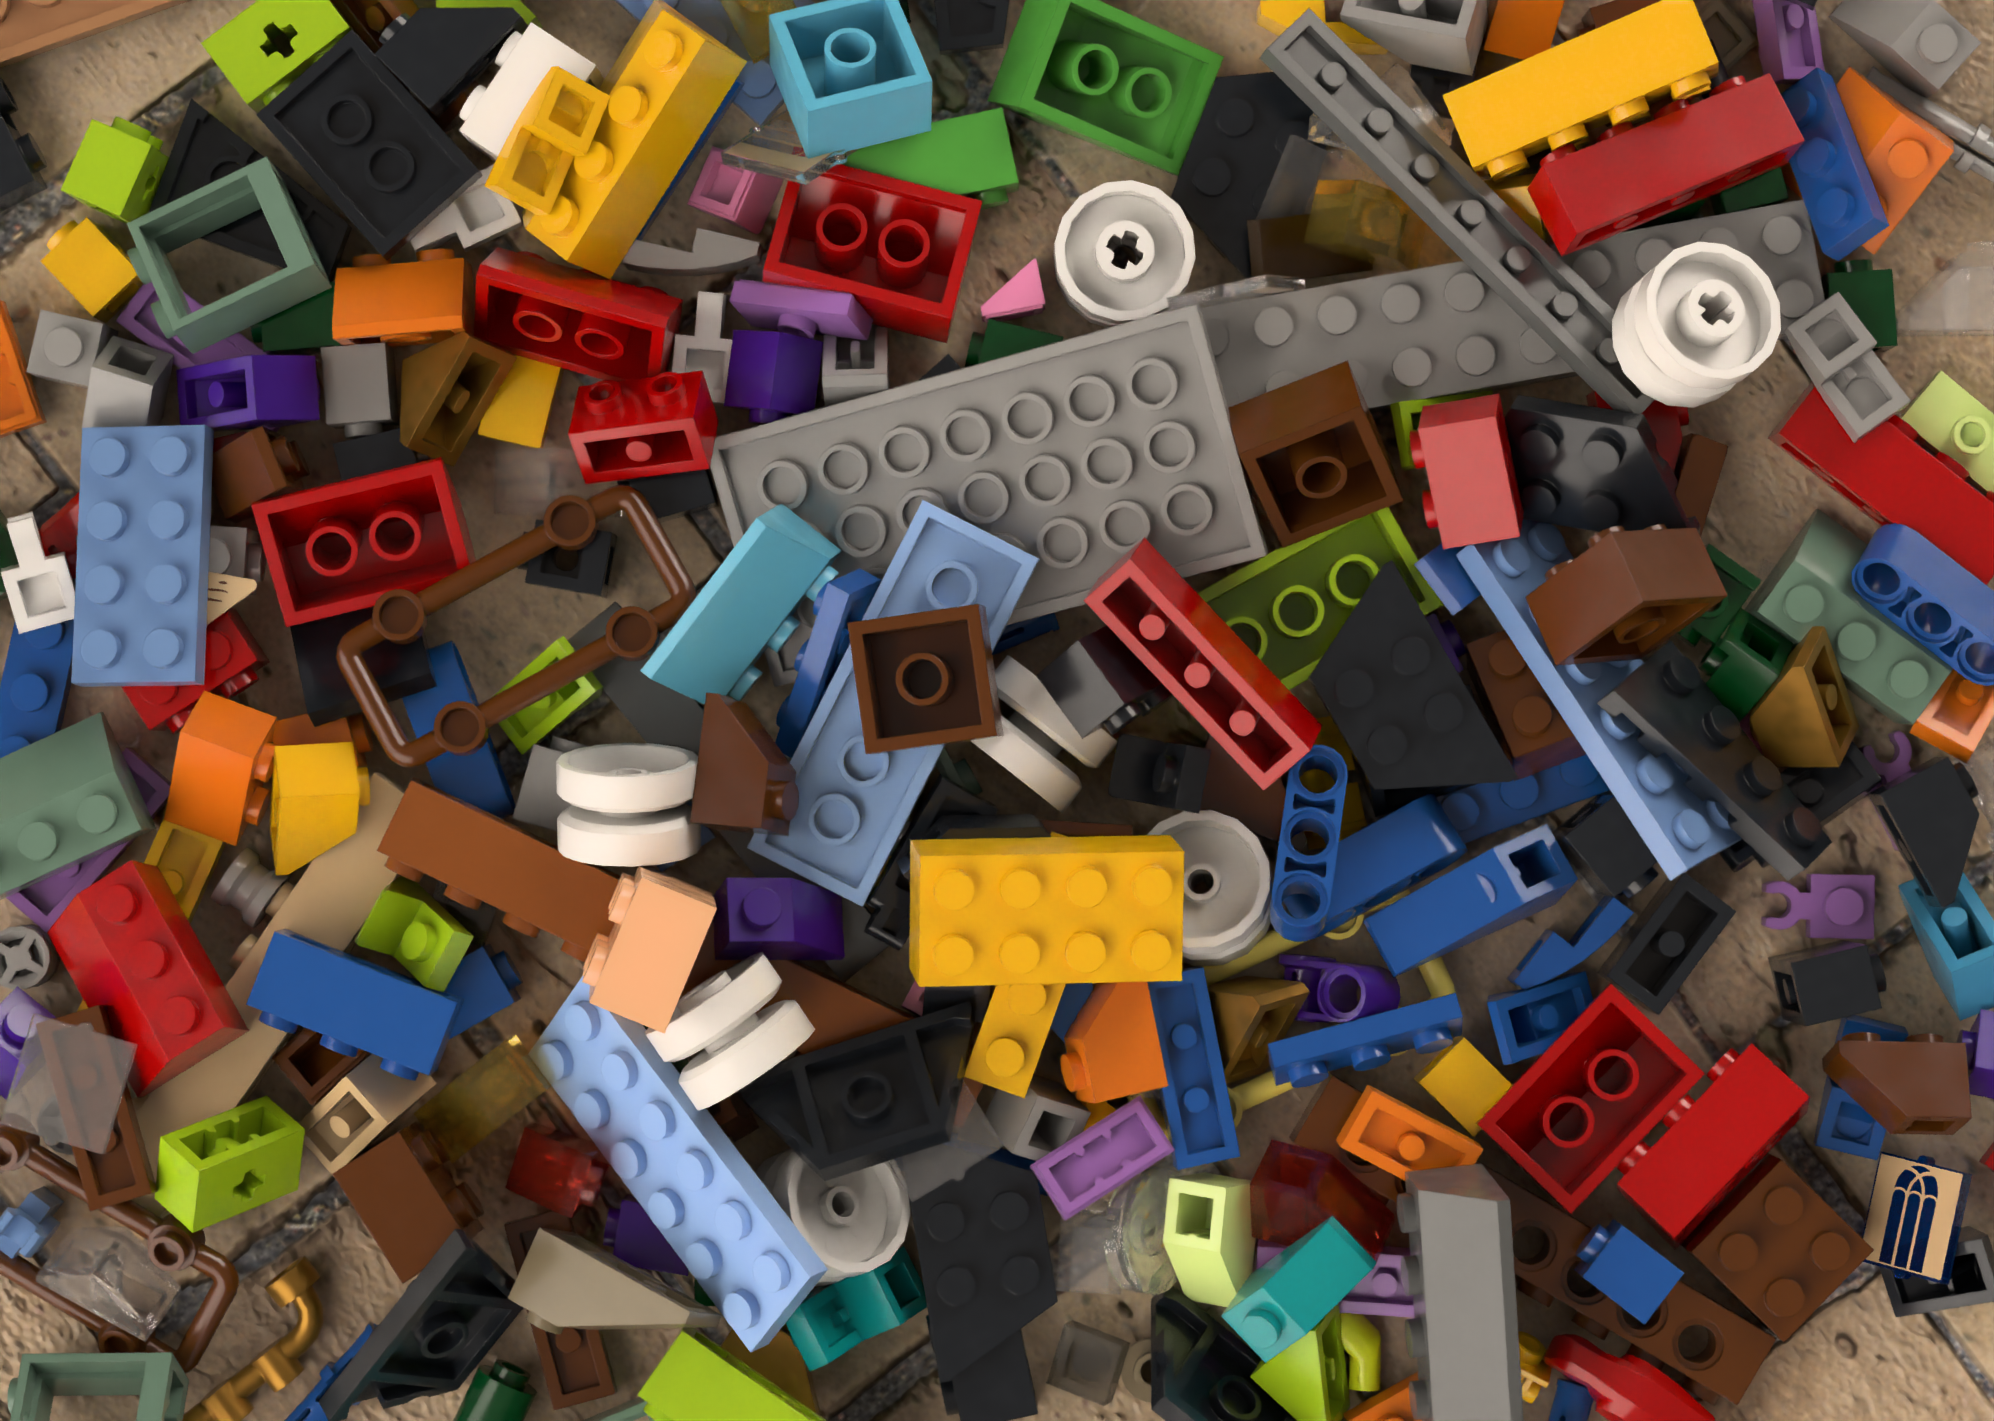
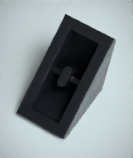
M1970 1226L1951 1231L1941 1280L1878 1263L1895 1317L1994 1302L1993 1248L1987 1234ZM1929 1238L1914 1244L1909 1270L1922 1273ZM1911 1244L1897 1248L1894 1266L1906 1269ZM1894 1250L1880 1254L1879 1261L1891 1265Z

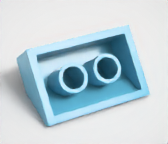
M782 503L755 519L640 671L651 680L702 704H705L706 693H717L729 698L731 696L733 699L741 701L763 673L754 665L766 649L770 647L778 653L800 626L801 622L792 615L806 597L815 602L821 588L828 581L837 578L839 572L831 567V565L842 550Z

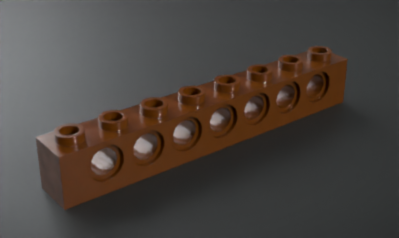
M1328 1072V1078L1321 1082L1289 1136L1293 1143L1301 1147L1296 1158L1329 1177L1334 1167L1353 1177L1356 1181L1351 1191L1383 1210L1389 1200L1397 1204V1195L1406 1193L1401 1186V1178L1368 1161L1357 1162L1348 1158L1346 1150L1337 1143L1336 1139L1363 1092ZM1482 1163L1510 1199L1512 1238L1517 1231L1527 1226L1538 1227L1543 1233V1247L1536 1256L1530 1259H1519L1514 1256L1515 1274L1521 1277L1516 1287L1518 1290L1548 1308L1553 1300L1557 1298L1577 1310L1571 1321L1591 1334L1605 1340L1611 1330L1632 1343L1626 1354L1645 1360L1660 1371L1665 1363L1687 1376L1681 1385L1683 1388L1711 1405L1715 1406L1720 1396L1735 1405L1739 1404L1775 1343V1337L1680 1280L1645 1325L1643 1323H1626L1622 1314L1623 1308L1595 1286L1582 1292L1573 1291L1568 1286L1567 1273L1570 1267L1575 1262L1582 1260L1575 1255L1576 1251L1593 1228ZM1692 1325L1705 1326L1708 1332L1706 1348L1696 1356H1682L1678 1349V1339L1682 1331Z

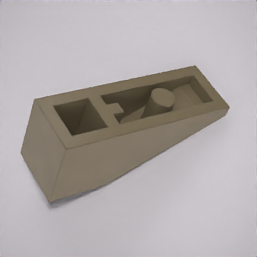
M546 1228L538 1229L508 1296L509 1300L529 1310L526 1317L528 1322L554 1334H562L564 1327L586 1330L717 1327L722 1317L721 1314L579 1235L569 1231Z

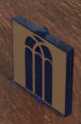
M1880 1151L1862 1236L1874 1251L1863 1262L1894 1270V1276L1899 1279H1909L1911 1276L1949 1285L1972 1174L1935 1165L1933 1157L1922 1155L1916 1160Z

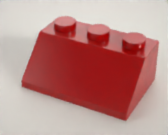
M823 159L804 172L791 169L763 268V282L851 293L873 319L872 324L947 343L964 282L982 201Z
M497 247L480 264L476 274L474 336L510 351L514 355L602 380L617 382L654 377L667 370L674 350L675 334H679L683 299L669 296L666 292L656 287H637L608 279L587 269L577 270L552 263L532 252H514Z
M442 457L259 500L251 504L286 627L372 607L384 593L391 590L403 589L416 594L476 561L462 504Z
M130 860L79 892L47 932L87 1007L105 1005L124 1074L137 1098H143L249 1031L157 866Z
M1609 983L1476 1124L1562 1208L1572 1214L1705 1073L1617 988Z
M1752 1043L1741 1055L1734 1048L1727 1051L1706 1075L1713 1084L1696 1101L1689 1094L1684 1096L1662 1120V1123L1669 1130L1652 1147L1644 1141L1640 1142L1617 1167L1624 1175L1617 1183L1618 1191L1674 1250L1684 1242L1807 1113L1810 1096Z

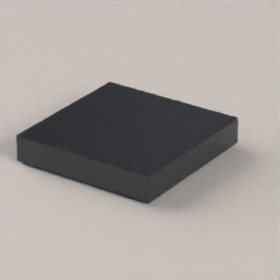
M374 606L290 626L307 713L314 727L362 712L339 669L336 654L341 638L351 629L371 619ZM425 631L414 642L394 644L384 640L362 653V657L388 703L437 687Z

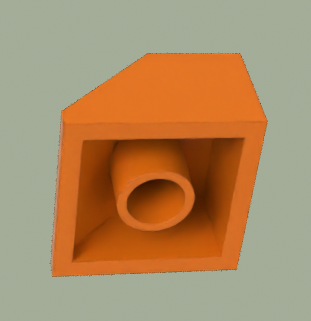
M1849 66L1836 83V87L1889 223L1887 228L1861 245L1875 255L1954 152V141ZM1788 161L1786 165L1781 166L1785 184L1803 200Z
M454 249L416 252L417 262L391 264V258L386 260L381 254L353 257V267L336 268L332 316L333 339L343 346L385 342L392 348L437 344L463 331L474 335L475 298L472 265L465 258H455Z

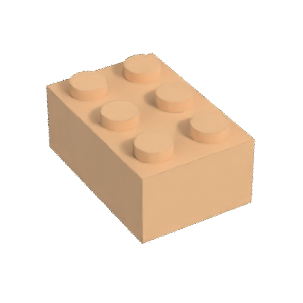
M638 866L635 876L623 872L608 906V920L615 922L609 937L597 933L583 966L584 971L582 975L584 977L582 982L590 985L589 1003L665 1034L717 907L712 892L652 867Z

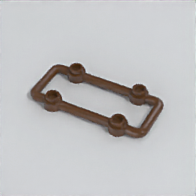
M616 485L603 490L587 500L575 495H565L555 499L546 509L542 525L416 594L403 589H395L384 593L374 605L372 618L351 629L341 638L337 646L336 659L341 673L384 752L393 762L402 767H416L431 761L447 751L456 756H468L476 753L486 743L490 727L617 657L635 662L647 659L655 652L659 644L660 633L675 626L696 598L697 592L690 575L646 497L639 490L631 486ZM623 510L668 589L671 598L649 611L635 606L619 609L608 620L606 635L477 706L465 701L447 704L438 712L434 721V730L412 742L408 741L362 657V653L384 640L394 644H408L416 641L424 633L427 627L428 616L555 546L565 550L585 548L596 536L598 522Z
M16 1113L1 1115L0 1171H14L26 1166L87 1203L78 1168L41 1146L39 1133L29 1119ZM132 1200L99 1209L100 1212L148 1240V1255L151 1262L157 1268L163 1271H181L192 1266L213 1280V1284L178 1349L175 1350L155 1338L154 1324L143 1311L134 1307H121L112 1312L23 1257L17 1256L11 1259L0 1250V1274L97 1332L100 1353L172 1352L185 1374L192 1371L200 1362L232 1303L240 1283L238 1271L233 1263L224 1255L205 1245L203 1229L192 1233L172 1214L161 1218Z

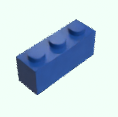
M282 929L274 931L246 1005L261 1010L259 1021L268 1026L295 1034L298 1025L322 1034L319 1044L332 1051L350 1057H356L359 1049L383 1058L380 1064L381 1069L399 1077L416 1081L419 1072L429 1076L437 1071L465 998L447 991L441 992L424 987L416 979L290 930Z

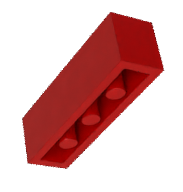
M1770 73L1748 82L1742 75L1733 77L1711 90L1709 98L1692 105L1688 99L1684 98L1674 101L1657 111L1653 115L1654 120L1635 128L1631 121L1623 122L1603 132L1596 139L1598 142L1581 150H1577L1574 144H1570L1546 155L1540 161L1541 168L1527 190L1561 257L1786 165L1805 140Z
M1811 381L1768 436V439L1879 526L1897 523L1912 528L1987 585L1994 576V492L1988 491L1983 496L1965 482L1969 473L1961 464L1942 452H1938L1933 457L1914 442L1919 436L1917 431L1896 415L1854 443Z
M1145 537L1098 578L1083 601L1263 791L1311 751L1322 725Z

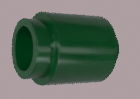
M496 1359L493 1367L479 1365L453 1421H524L537 1394V1391L528 1384L531 1375L521 1367L500 1359Z

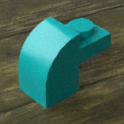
M900 1247L890 1261L870 1272L854 1277H846L838 1282L817 1287L810 1291L786 1322L792 1342L800 1351L809 1371L825 1366L860 1342L903 1324L925 1309L927 1302L924 1285L905 1247Z

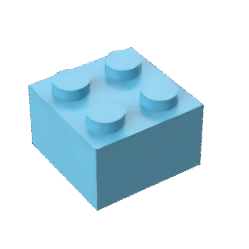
M828 0L769 15L770 67L808 159L831 153L828 155L831 156L931 131L933 81L899 0Z

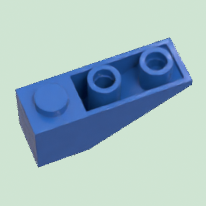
M1545 824L1491 848L1369 916L1363 922L1394 978L1555 905L1578 878L1548 824Z

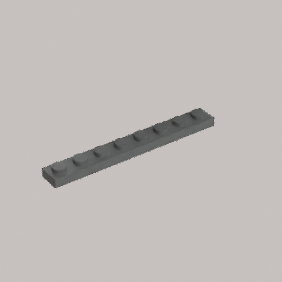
M1310 8L1264 51L1260 59L1613 410L1641 414L1655 400L1643 394L1623 373L1613 349L1612 319L1615 311Z

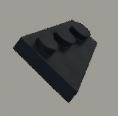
M191 98L149 212L264 158V156ZM274 165L288 187L329 282H332L352 227ZM262 208L199 238L281 269L287 267Z

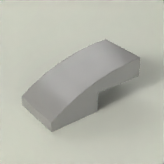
M697 228L692 252L635 239L624 257L623 264L628 270L654 275H712L742 269L759 263L763 248L760 242Z
M1839 292L1785 329V333L1814 386L1854 443L1910 403L1911 400L1872 349L1877 344L1876 340Z

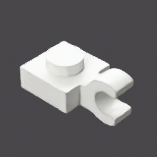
M494 164L481 170L480 172L483 175L410 240L416 252L436 249L455 236H458L465 252H468L523 226L513 202L485 187Z
M698 291L695 336L675 334L672 372L686 373L703 370L712 402L724 403L732 339H722L727 295H724V293Z
M33 512L7 518L8 531L19 564L1 568V576L19 634L74 619L75 586L65 552L45 556Z

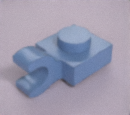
M43 1186L31 1191L18 1208L7 1207L0 1216V1250L11 1259L21 1254L24 1257L31 1258L34 1253H38L58 1229L61 1222L53 1216L64 1201Z

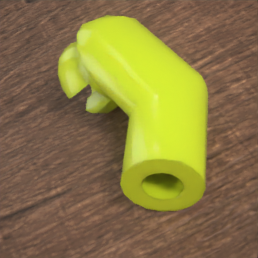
M1340 1313L1342 1343L1344 1350L1349 1354V1389L1356 1391H1379L1381 1383L1380 1332L1363 1314Z

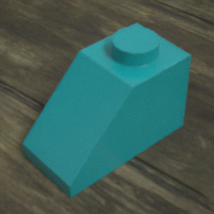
M1332 1215L1251 1273L1221 1317L1266 1363L1301 1339L1316 1326L1374 1268L1377 1262Z

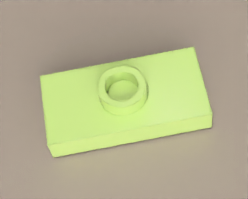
M1941 370L1932 377L1900 418L1919 434L1917 439L1935 454L1942 452L1961 464L1969 473L1967 480L1983 494L1986 495L1988 491L1994 492V414Z

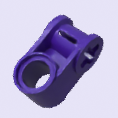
M1281 953L1279 956V964L1285 967L1284 980L1303 982L1310 991L1294 1020L1346 1023L1398 1009L1401 998L1400 986L1396 977L1393 978L1391 972L1384 967L1336 961V958L1288 953ZM1358 985L1361 989V998L1359 1003L1357 1001Z

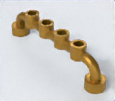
M305 1255L287 1266L264 1287L280 1308L290 1302L295 1305L298 1311L296 1326L283 1338L276 1340L265 1348L234 1376L224 1380L211 1390L199 1403L184 1414L183 1421H241L254 1409L252 1403L247 1399L253 1392L267 1383L276 1393L303 1372L305 1367L297 1358L304 1354L319 1338L324 1322L323 1304L315 1288L312 1286L321 1275Z

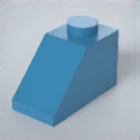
M1964 872L1961 876L1955 901L1944 908L1929 906L1915 879L1898 885L1899 894L1933 977L1959 1020L1974 1016L1981 1009L1989 1010L1993 1008L1994 920Z

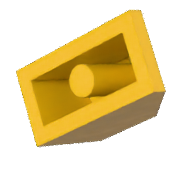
M353 742L274 747L269 828L276 876L291 874L357 832L359 806L370 805V780L367 767H356Z

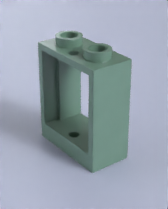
M267 156L127 223L136 244L135 247L127 250L129 259L142 283L147 285L152 282L159 297L158 301L150 304L154 317L167 339L177 335L192 354L332 288L288 187ZM262 208L287 267L192 312L167 253Z
M172 1352L22 1354L18 1378H12L8 1388L7 1401L11 1414L10 1421H49L54 1396L140 1395L136 1421H183L189 1379Z

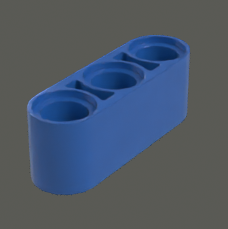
M1892 523L1877 529L1852 571V584L1855 591L1867 603L1963 677L1975 684L1994 685V591L1912 528Z
M453 640L429 649L437 687L402 698L416 738L434 730L435 718L438 712L447 704L465 701L475 706L479 705L462 657ZM490 733L484 746L474 754L456 756L447 751L426 763L434 787L501 819L514 814L515 802Z
M1313 745L1311 751L1289 769L1270 904V921L1276 932L1283 938L1294 942L1308 941L1316 937L1324 929L1331 903L1348 774L1347 765L1342 755L1335 749L1325 745ZM1319 769L1327 772L1332 777L1335 785L1324 793H1314L1308 791L1302 785L1299 778L1309 770ZM1302 831H1311L1323 838L1326 848L1317 855L1306 856L1294 849L1291 839ZM1302 893L1310 896L1315 901L1318 910L1309 918L1297 919L1285 912L1282 902L1292 894Z
M1435 794L1420 797L1339 841L1328 918L1324 929L1312 939L1336 929L1456 862L1467 852L1468 849ZM1302 893L1292 894L1284 900L1292 917L1297 919L1309 918L1318 910L1315 901L1310 896Z

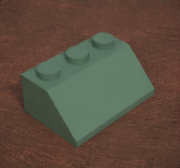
M1815 509L1744 610L1792 642L1793 650L1812 626H1825L1846 688L1894 723L1914 724L1951 673L1952 667L1867 603L1855 591L1852 584V571L1868 544L1821 510Z
M99 712L0 758V900L156 829L155 823L104 712Z

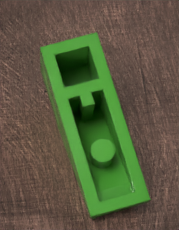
M1003 107L931 122V131L827 156L823 159L981 200V210L1004 205L1009 202L1007 193L1019 191V181Z

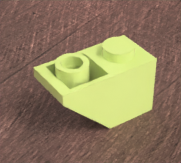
M1198 1173L1169 1178L1163 1244L1184 1295L1190 1300L1228 1307L1249 1275L1253 1272L1261 1182L1211 1173Z

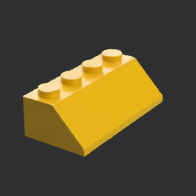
M654 0L599 87V90L611 97L587 154L573 157L550 215H536L525 208L523 209L521 214L525 229L567 262L611 279L747 61L664 1Z

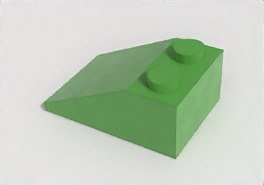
M1026 0L987 101L1044 126L1179 176L1224 56L1099 0Z

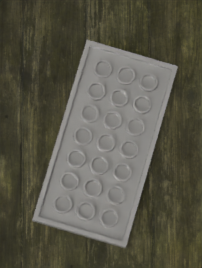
M1199 302L715 437L710 468L734 547L757 517L782 503L842 550L831 565V567L839 572L837 578L861 568L882 581L922 500L1040 559L1007 625L1085 605L1086 603L1083 600L1098 578L1144 537L1182 578L1265 557L1268 554L1246 470L1236 447L1230 424L1228 405ZM808 597L792 615L801 624L778 653L770 647L764 652L774 687L789 684L796 680L798 672L794 668L795 659L802 645L810 638L817 617L813 614L814 602Z

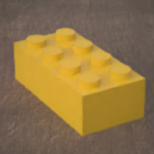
M1661 0L1442 96L1473 170L1480 178L1490 174L1494 183L1529 169L1530 166L1527 158L1551 148L1553 152L1570 144H1574L1577 149L1588 144L1590 140L1587 132L1611 122L1613 127L1623 122L1631 121L1634 125L1651 116L1649 105L1671 96L1673 102L1683 98L1690 101L1711 90L1710 79L1718 76L1719 61L1694 1Z
M1171 835L910 840L909 969L919 987L1182 981L1184 850Z

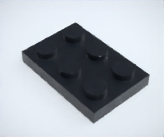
M353 30L346 34L256 114L386 260L390 259L483 176Z

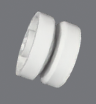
M1134 180L1106 182L1080 195L1062 217L1053 251L1056 282L1068 305L1090 323L1107 328L1170 311L1180 299L1170 297L1184 294L1196 259L1193 229L1180 205L1159 188ZM1119 247L1131 249L1135 254V264L1128 261L1125 269L1114 266L1112 263L1113 251Z
M1695 242L1674 249L1621 297L1612 319L1613 349L1623 373L1643 394L1668 406L1691 408L1719 399L1737 382L1742 381L1755 371L1772 354L1781 331L1780 302L1769 277L1749 256L1725 244Z
M1007 655L995 670L998 698L1011 707L1014 712L1008 720L1001 715L1004 736L971 740V742L1057 810L1064 813L1082 790V785L1079 777L1056 759L1057 755L1064 749L1086 767L1099 768L1116 747L1117 741L1102 728L1082 739L1037 676Z
M653 743L601 744L578 748L561 754L556 761L557 794L564 801L570 803L571 806L563 810L557 818L558 851L564 857L581 863L626 867L660 865L683 860L697 854L701 847V825L690 822L692 807L686 804V802L693 799L698 756L693 751L680 747Z
M1200 810L1199 814L1183 811L1159 822L1147 835H1171L1184 850L1182 962L1192 966L1224 965L1248 954L1266 935L1271 923L1270 904L1274 877L1269 860L1258 837L1238 819L1213 810ZM1202 882H1205L1209 889L1211 888L1205 894H1196L1193 891V888Z
M763 952L754 954L729 969L715 974L684 995L676 1005L665 1034L652 1028H648L645 1031L647 1038L664 1062H676L685 1059L705 1048L683 1068L678 1079L680 1086L697 1110L708 1108L750 1084L794 1052L815 1031V1028L795 1000H783L774 1003L755 1014L774 997L782 983L781 978Z
M789 1148L764 1160L755 1172L828 1270L814 1287L826 1286L846 1277H854L870 1272L890 1261L905 1240L911 1215L909 1194L906 1182L894 1159L824 1181Z

